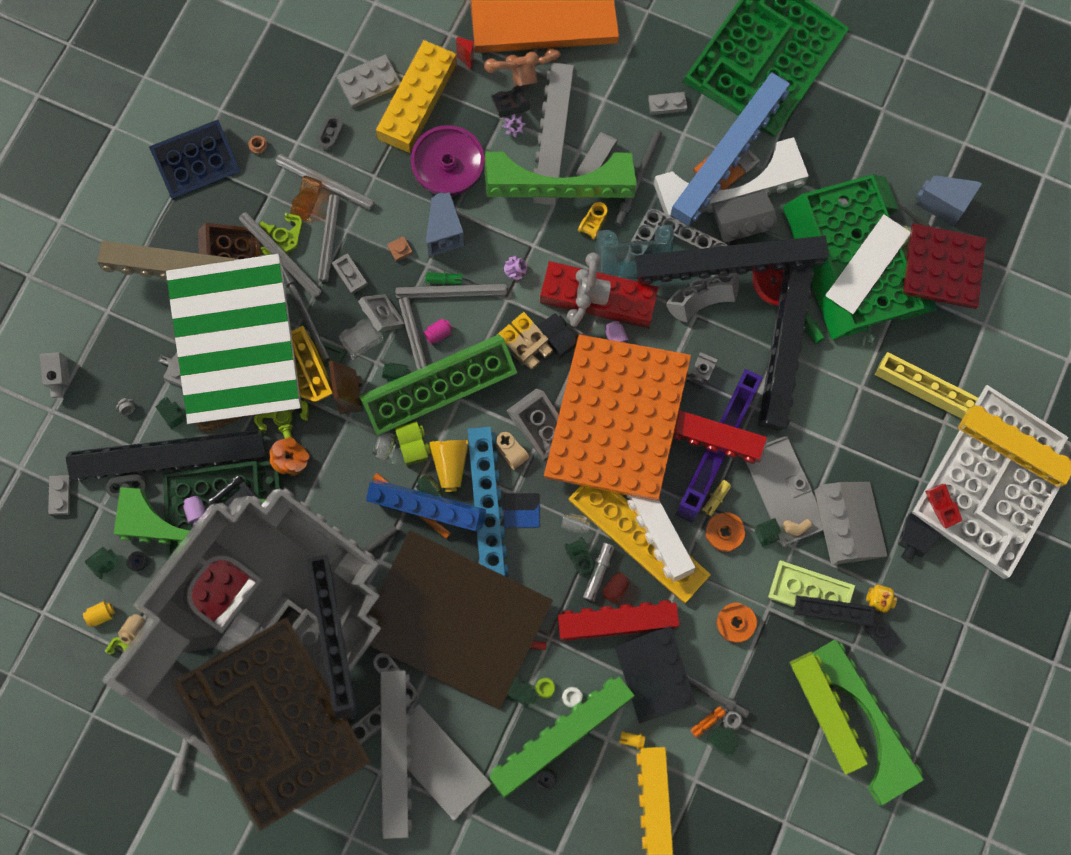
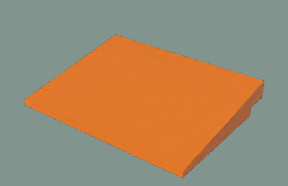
M471 0L475 53L618 44L619 34L614 0Z

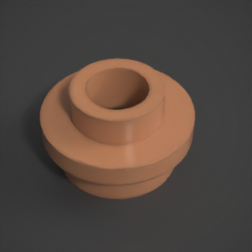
M261 136L252 137L249 141V149L255 154L263 153L267 149L265 138Z

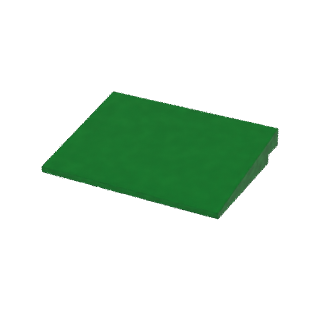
M739 0L682 82L739 116L771 72L790 83L787 90L789 95L785 101H780V107L777 112L769 116L770 121L766 127H761V130L775 138L841 42L849 27L810 0Z

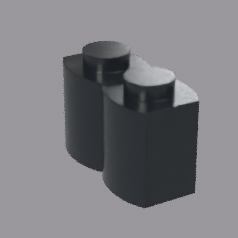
M554 313L537 327L548 338V344L560 359L576 347L578 336L573 330L570 331L565 326L567 323L561 315L558 316Z

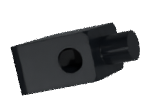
M912 512L909 513L898 540V545L905 548L901 558L912 562L915 555L923 557L942 534Z

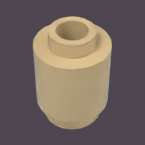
M137 614L129 617L118 632L120 640L125 644H130L145 625V619Z

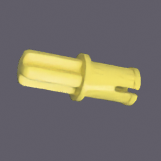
M722 480L714 493L710 494L709 500L701 511L703 513L706 512V515L712 517L719 504L723 503V498L730 490L731 484Z

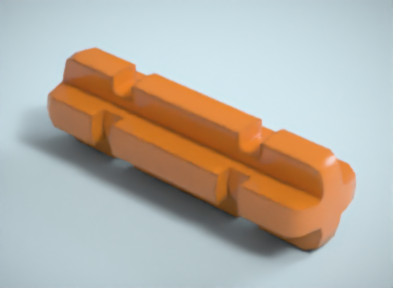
M717 707L713 711L714 713H710L699 722V725H695L690 730L696 738L702 735L703 731H707L718 722V719L720 720L726 715L723 708Z

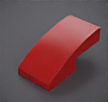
M940 484L925 491L937 518L944 528L963 521L956 502L951 500L946 484Z

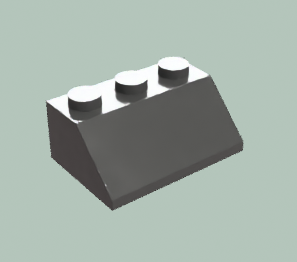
M765 190L712 204L720 241L729 242L778 228L775 210Z

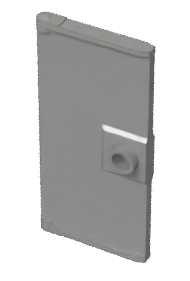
M784 436L768 442L761 462H755V464L746 462V465L781 541L782 547H787L796 541L822 532L823 526L817 501L788 437ZM808 519L813 527L800 536L788 534L782 527L786 520L800 524Z
M419 704L407 715H410V728H406V736H410V749H407V757L411 758V769L408 770L454 821L492 783Z

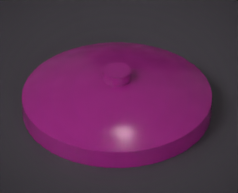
M445 125L432 128L420 136L414 144L411 152L412 172L417 182L431 193L437 195L450 192L451 196L462 194L471 189L481 178L484 170L483 148L472 133L461 127Z

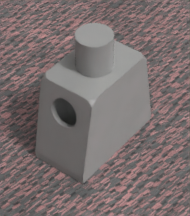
M60 352L40 354L42 383L50 388L51 398H62V387H69L68 357Z

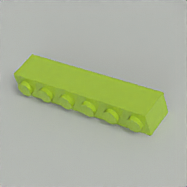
M809 652L790 661L789 663L844 774H849L867 765L865 760L868 757L863 746L859 747L856 742L859 737L854 728L850 729L847 723L850 719L845 710L841 711L838 705L841 701L836 691L832 692L829 687L832 684L827 673H822L820 667L823 664L819 656H814L812 652Z

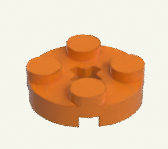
M291 437L275 442L269 452L271 466L283 475L285 473L291 474V476L300 474L306 467L309 459V454L303 446ZM286 454L289 455V456H291V457H292V460H291L290 458H289V459H286V458H285Z
M729 512L714 515L706 526L707 541L713 548L722 552H731L738 548L745 537L742 520ZM727 527L729 529L728 532L730 533V536L726 535L724 537L722 536V532L720 531V529H725Z
M731 603L720 611L716 625L718 632L726 641L741 643L752 636L757 626V619L754 612L741 603ZM733 618L741 620L742 624L739 625V628L732 626Z

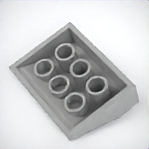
M870 482L823 484L815 490L831 566L888 556Z

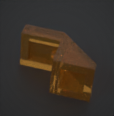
M307 175L302 177L300 191L293 198L290 214L297 215L302 220L308 221L319 198L322 181Z

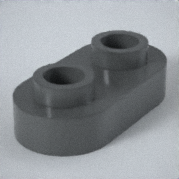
M330 115L325 119L317 136V142L321 149L331 150L336 145L343 129V122L339 116ZM326 140L330 141L328 144L324 143Z
M139 474L112 477L106 484V492L112 497H119L120 487H114L113 484L115 483L119 484L120 487L137 488L144 491L146 480ZM133 481H138L140 485H134Z

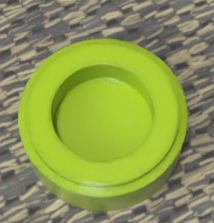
M549 678L540 679L536 683V694L543 699L552 697L555 692L554 682Z

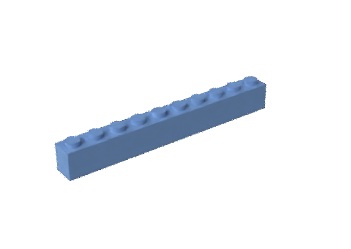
M771 72L674 203L670 215L688 226L692 221L696 222L701 215L700 210L709 205L711 195L713 193L716 195L721 188L720 183L722 180L726 181L730 176V169L739 164L741 154L747 153L752 139L755 141L758 138L761 127L765 128L770 121L769 116L775 114L779 109L780 101L786 100L789 95L787 90L790 83Z

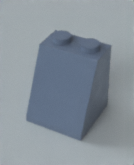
M934 175L931 181L926 180L916 196L919 198L916 205L954 227L982 183Z
M450 192L439 193L431 198L426 236L429 257L464 247L463 230Z

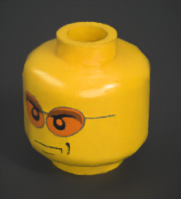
M877 584L873 588L870 587L866 602H868L869 606H875V610L886 613L890 608H895L897 597H894L892 588Z

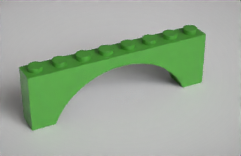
M485 151L484 167L487 197L634 198L636 178L632 153H613L611 158L602 167L591 173L576 177L558 178L530 172L514 163L505 152Z
M120 487L114 534L119 536L120 540L132 541V538H139L140 542L151 543V539L159 540L158 543L170 544L171 541H176L180 545L190 530L177 528L164 521L152 508L143 490Z
M835 639L814 651L813 654L814 656H819L823 664L820 667L822 673H827L832 684L829 686L842 691L852 698L864 711L872 725L877 742V765L868 790L878 806H881L923 781L921 776L923 773L918 765L913 764L910 759L912 757L911 753L900 743V736L897 731L888 724V716L878 708L876 697L868 692L866 688L867 683L864 678L858 676L855 671L857 668L851 659L848 660L845 655L846 650L844 646Z

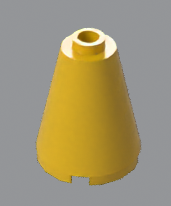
M468 440L429 442L441 488H445V492L457 491V487H461Z

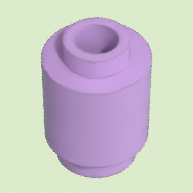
M619 321L611 322L605 326V334L608 340L629 342L623 325Z
M198 496L184 500L185 505L183 508L188 524L193 526L205 512L203 501Z

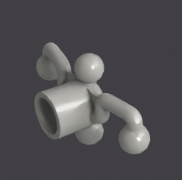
M595 252L586 256V264L589 266V271L580 269L576 273V280L579 282L576 304L579 310L571 309L566 315L568 322L573 327L578 326L586 313V308L591 303L606 305L608 302L611 283L607 280L596 279L597 266H599L601 258Z

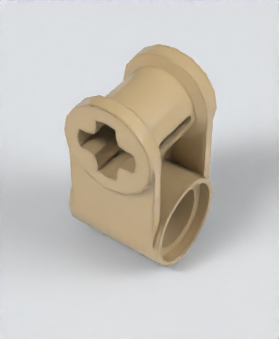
M502 432L498 435L496 448L513 470L530 459L526 450L510 433ZM502 440H503L504 442L508 440V441H509V442H508V445H506V444H503V445H502V444H501Z

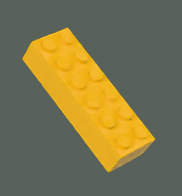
M423 40L376 128L378 140L411 153L414 144L418 140L457 65L456 53Z

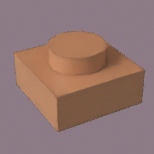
M404 236L387 244L396 262L413 254Z

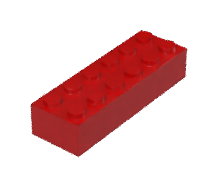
M549 261L540 294V303L568 310H579L576 304L579 282L576 280V273L582 268ZM597 272L596 279L607 280L611 283L608 302L606 305L591 303L586 308L585 314L649 329L659 286L645 285L637 281Z

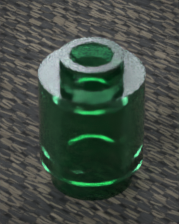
M390 362L389 364H384L382 378L392 382L410 374L411 370L408 369V365Z
M424 475L417 480L418 485L416 488L418 491L443 497L442 489L432 476L427 477Z

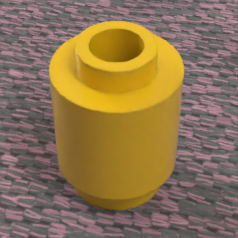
M103 601L86 609L83 617L89 627H96L113 619L112 614L115 611L111 603L107 604L106 601Z

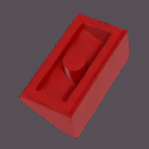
M456 37L457 58L471 70L475 60L474 41Z

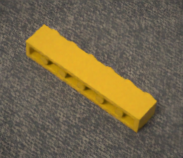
M973 405L967 409L957 429L1054 486L1061 487L1067 484L1071 476V459L1069 457L1059 455L1054 452L1052 447L1042 445L1037 442L1035 437L1025 435L1020 432L1018 427L1003 422L1001 417L989 414L982 406Z
M665 747L641 748L639 750L640 753H636L637 766L641 767V774H638V786H642V795H639V805L643 807L644 815L640 816L641 828H645V836L642 837V849H646V855H673Z

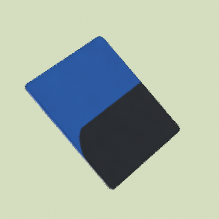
M505 493L504 526L506 528L539 527V494Z

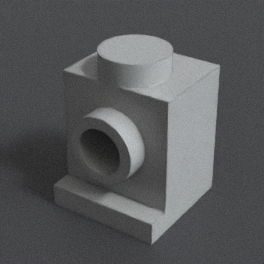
M700 352L689 378H692L697 384L707 385L718 359ZM700 367L705 368V369H707V370H706V371H702V370L700 369Z

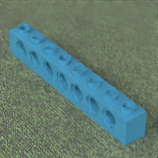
M491 427L469 428L468 439L474 505L486 509L484 523L489 519L495 522V525L491 528L486 527L483 523L482 529L477 530L480 564L503 576H509L508 564L504 565L503 557H507L506 545H502L501 538H505L504 526H500L499 520L503 519L502 507H498V500H501V490L496 488V481L500 480L499 470H495L494 463L498 462L497 451H493L492 444H496L495 432L491 433ZM480 445H486L488 447V450L485 452H480L478 450V447ZM483 463L490 466L486 471L481 470L479 467ZM484 482H489L492 486L490 489L485 490L481 485ZM491 501L494 505L487 509L483 506V503ZM488 539H495L497 544L494 547L488 546L486 544ZM494 557L499 560V563L496 566H491L488 560Z

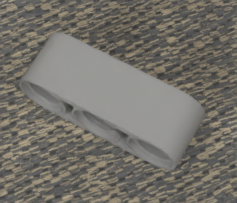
M601 132L579 166L576 176L591 173L602 167L614 151L618 140Z

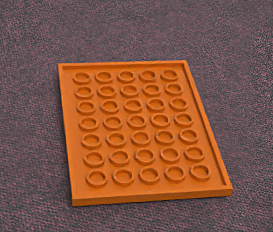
M579 334L544 478L659 501L691 355Z

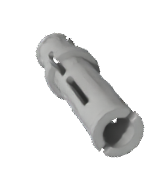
M603 543L600 555L594 562L595 567L583 596L584 599L595 602L606 569L610 566L609 561L615 549L614 546Z

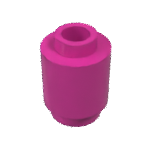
M441 318L427 327V330L423 333L432 345L450 336L453 328L448 320L444 321Z

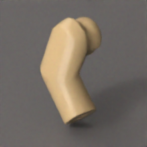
M808 519L800 524L786 520L782 527L786 533L800 536L813 527Z

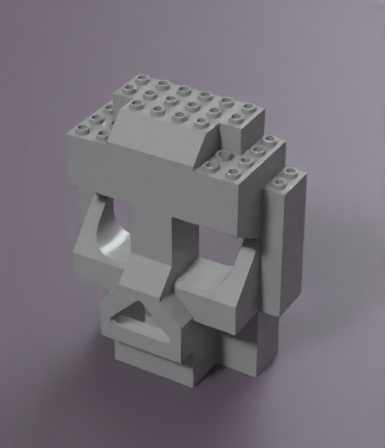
M287 489L273 490L264 503L255 496L235 498L229 507L221 503L211 504L133 604L149 620L102 680L110 688L160 721L215 762L217 761L173 685L175 680L191 672V670L177 661L181 653L219 647L222 654L274 625L287 607L299 616L305 609H308L317 616L307 558L326 554L331 565L350 671L381 629L376 625L378 623L376 619L366 615L379 598V595L375 593L376 588L369 583L365 584L367 578L378 565L374 561L375 557L368 551L363 552L358 549L359 544L354 540L344 538L342 536L343 532L337 527L328 526L326 524L327 520L324 517L311 513L309 511L311 508L307 504L294 500V494ZM223 560L247 576L249 580L225 612L213 622L194 606L192 589L212 562ZM322 655L315 667L329 689L324 655Z

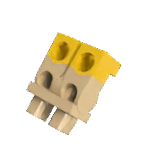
M525 312L513 320L511 325H507L498 333L504 339L508 351L522 366L525 364L531 370L540 363L535 357L538 352L544 358H547L553 352L548 344V338Z

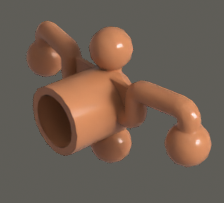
M550 48L546 51L545 56L540 58L535 52H529L523 57L509 55L506 58V62L490 58L486 60L484 68L488 73H494L498 69L512 70L514 86L537 83L535 66L557 61L560 57V52Z

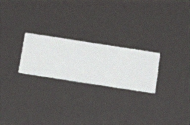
M883 215L830 288L826 297L853 314L911 232L886 215Z

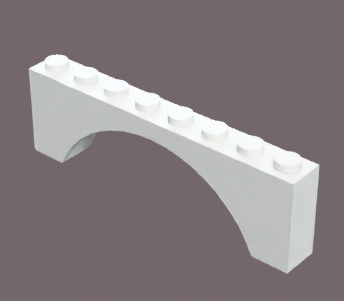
M794 137L776 143L771 162L757 178L740 187L719 190L716 195L713 193L710 197L709 205L706 208L703 207L700 212L708 211V213H712V204L765 190L769 196L774 192L782 193L788 188L804 186L809 175ZM673 171L655 176L654 186L663 212L675 218L670 215L672 206L689 183L678 177Z

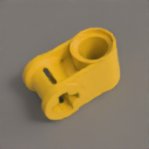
M596 202L592 205L586 217L582 220L578 232H584L591 236L593 240L596 239L607 218V207L604 203ZM602 211L603 215L598 216L594 212Z

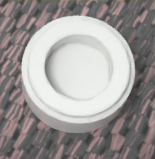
M575 687L567 688L562 696L563 703L567 707L573 708L582 701L581 691Z

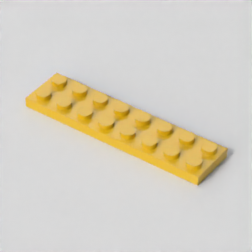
M580 486L568 499L570 503L683 604L710 577L711 574L689 555L695 566L694 573L674 583L671 578L667 579L663 572L664 565L662 561L658 562L654 555L655 548L653 544L649 545L645 538L646 531L644 527L640 528L637 523L635 510L631 511L627 500L620 493Z

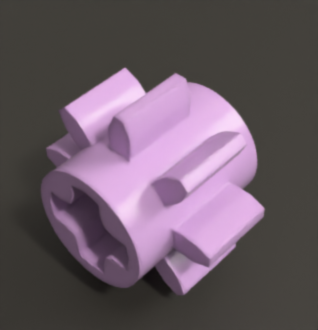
M514 114L511 115V118L504 117L506 123L502 127L507 129L505 134L508 135L512 132V135L516 137L517 132L523 133L522 126L526 124L520 121L522 116L515 118ZM513 121L517 123V126H515L514 128L510 127V124H513Z
M513 256L509 258V261L505 262L504 271L509 278L514 277L515 280L523 278L522 275L526 274L527 264L522 258Z

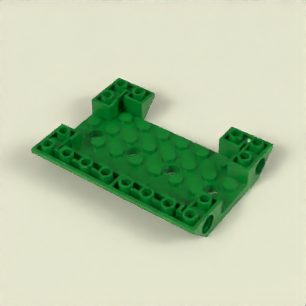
M874 174L804 193L783 205L782 208L794 239L826 236L829 258L823 266H813L814 277L811 281V287L831 341L867 331L871 325L901 317V320L937 311V306L933 300L902 294L907 263L902 248L898 250L853 314L826 297L830 288L882 216L886 215L889 217V213L899 210L886 177ZM839 199H846L848 205H841ZM857 231L861 234V238L856 239L851 233ZM877 299H884L887 305L880 306L877 303Z

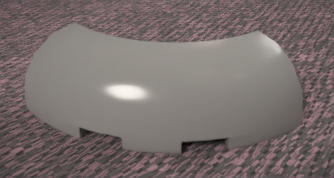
M729 273L728 276L723 277L715 275V277L707 279H695L689 282L688 287L683 290H677L666 303L667 308L675 318L688 323L689 319L696 312L706 306L720 302H735L739 290V275L737 273Z

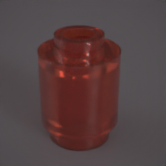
M619 572L613 575L602 590L604 598L612 603L613 601L618 602L629 588L630 580Z

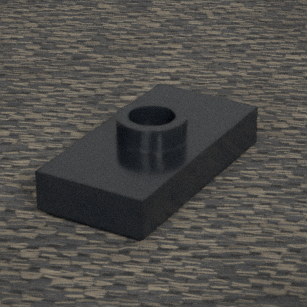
M875 610L874 626H863V628L881 651L886 654L901 641L877 610Z

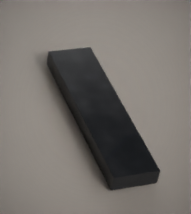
M795 596L793 616L868 627L874 626L875 606Z

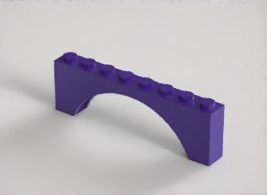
M747 369L744 370L719 423L736 428L739 427L763 378L762 376ZM706 449L675 515L693 523L726 452L719 450L718 452H712Z

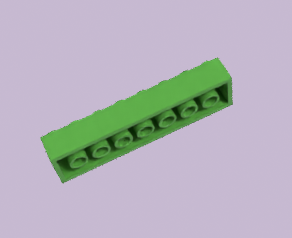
M498 334L364 393L359 397L376 435H379L516 374L517 371L504 339Z
M620 676L616 679L611 677L604 683L601 691L596 689L587 696V702L583 704L580 701L572 708L570 715L566 716V714H563L555 721L556 725L552 729L549 726L539 733V739L536 741L531 739L523 746L524 750L521 753L514 752L507 758L508 763L504 766L499 764L490 771L491 776L489 779L504 799L632 700L634 695Z

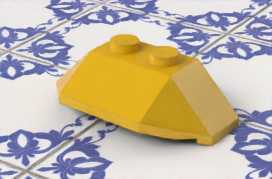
M304 326L291 331L300 397L318 402L332 395L333 389L330 378Z

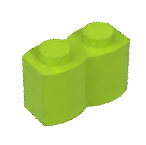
M417 421L395 427L405 465L410 466L427 461V455L431 453L428 443L424 444L422 437L425 436L423 426H418Z

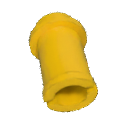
M624 731L621 732L619 744L637 747V750L644 747L645 736H642L641 733L636 735Z

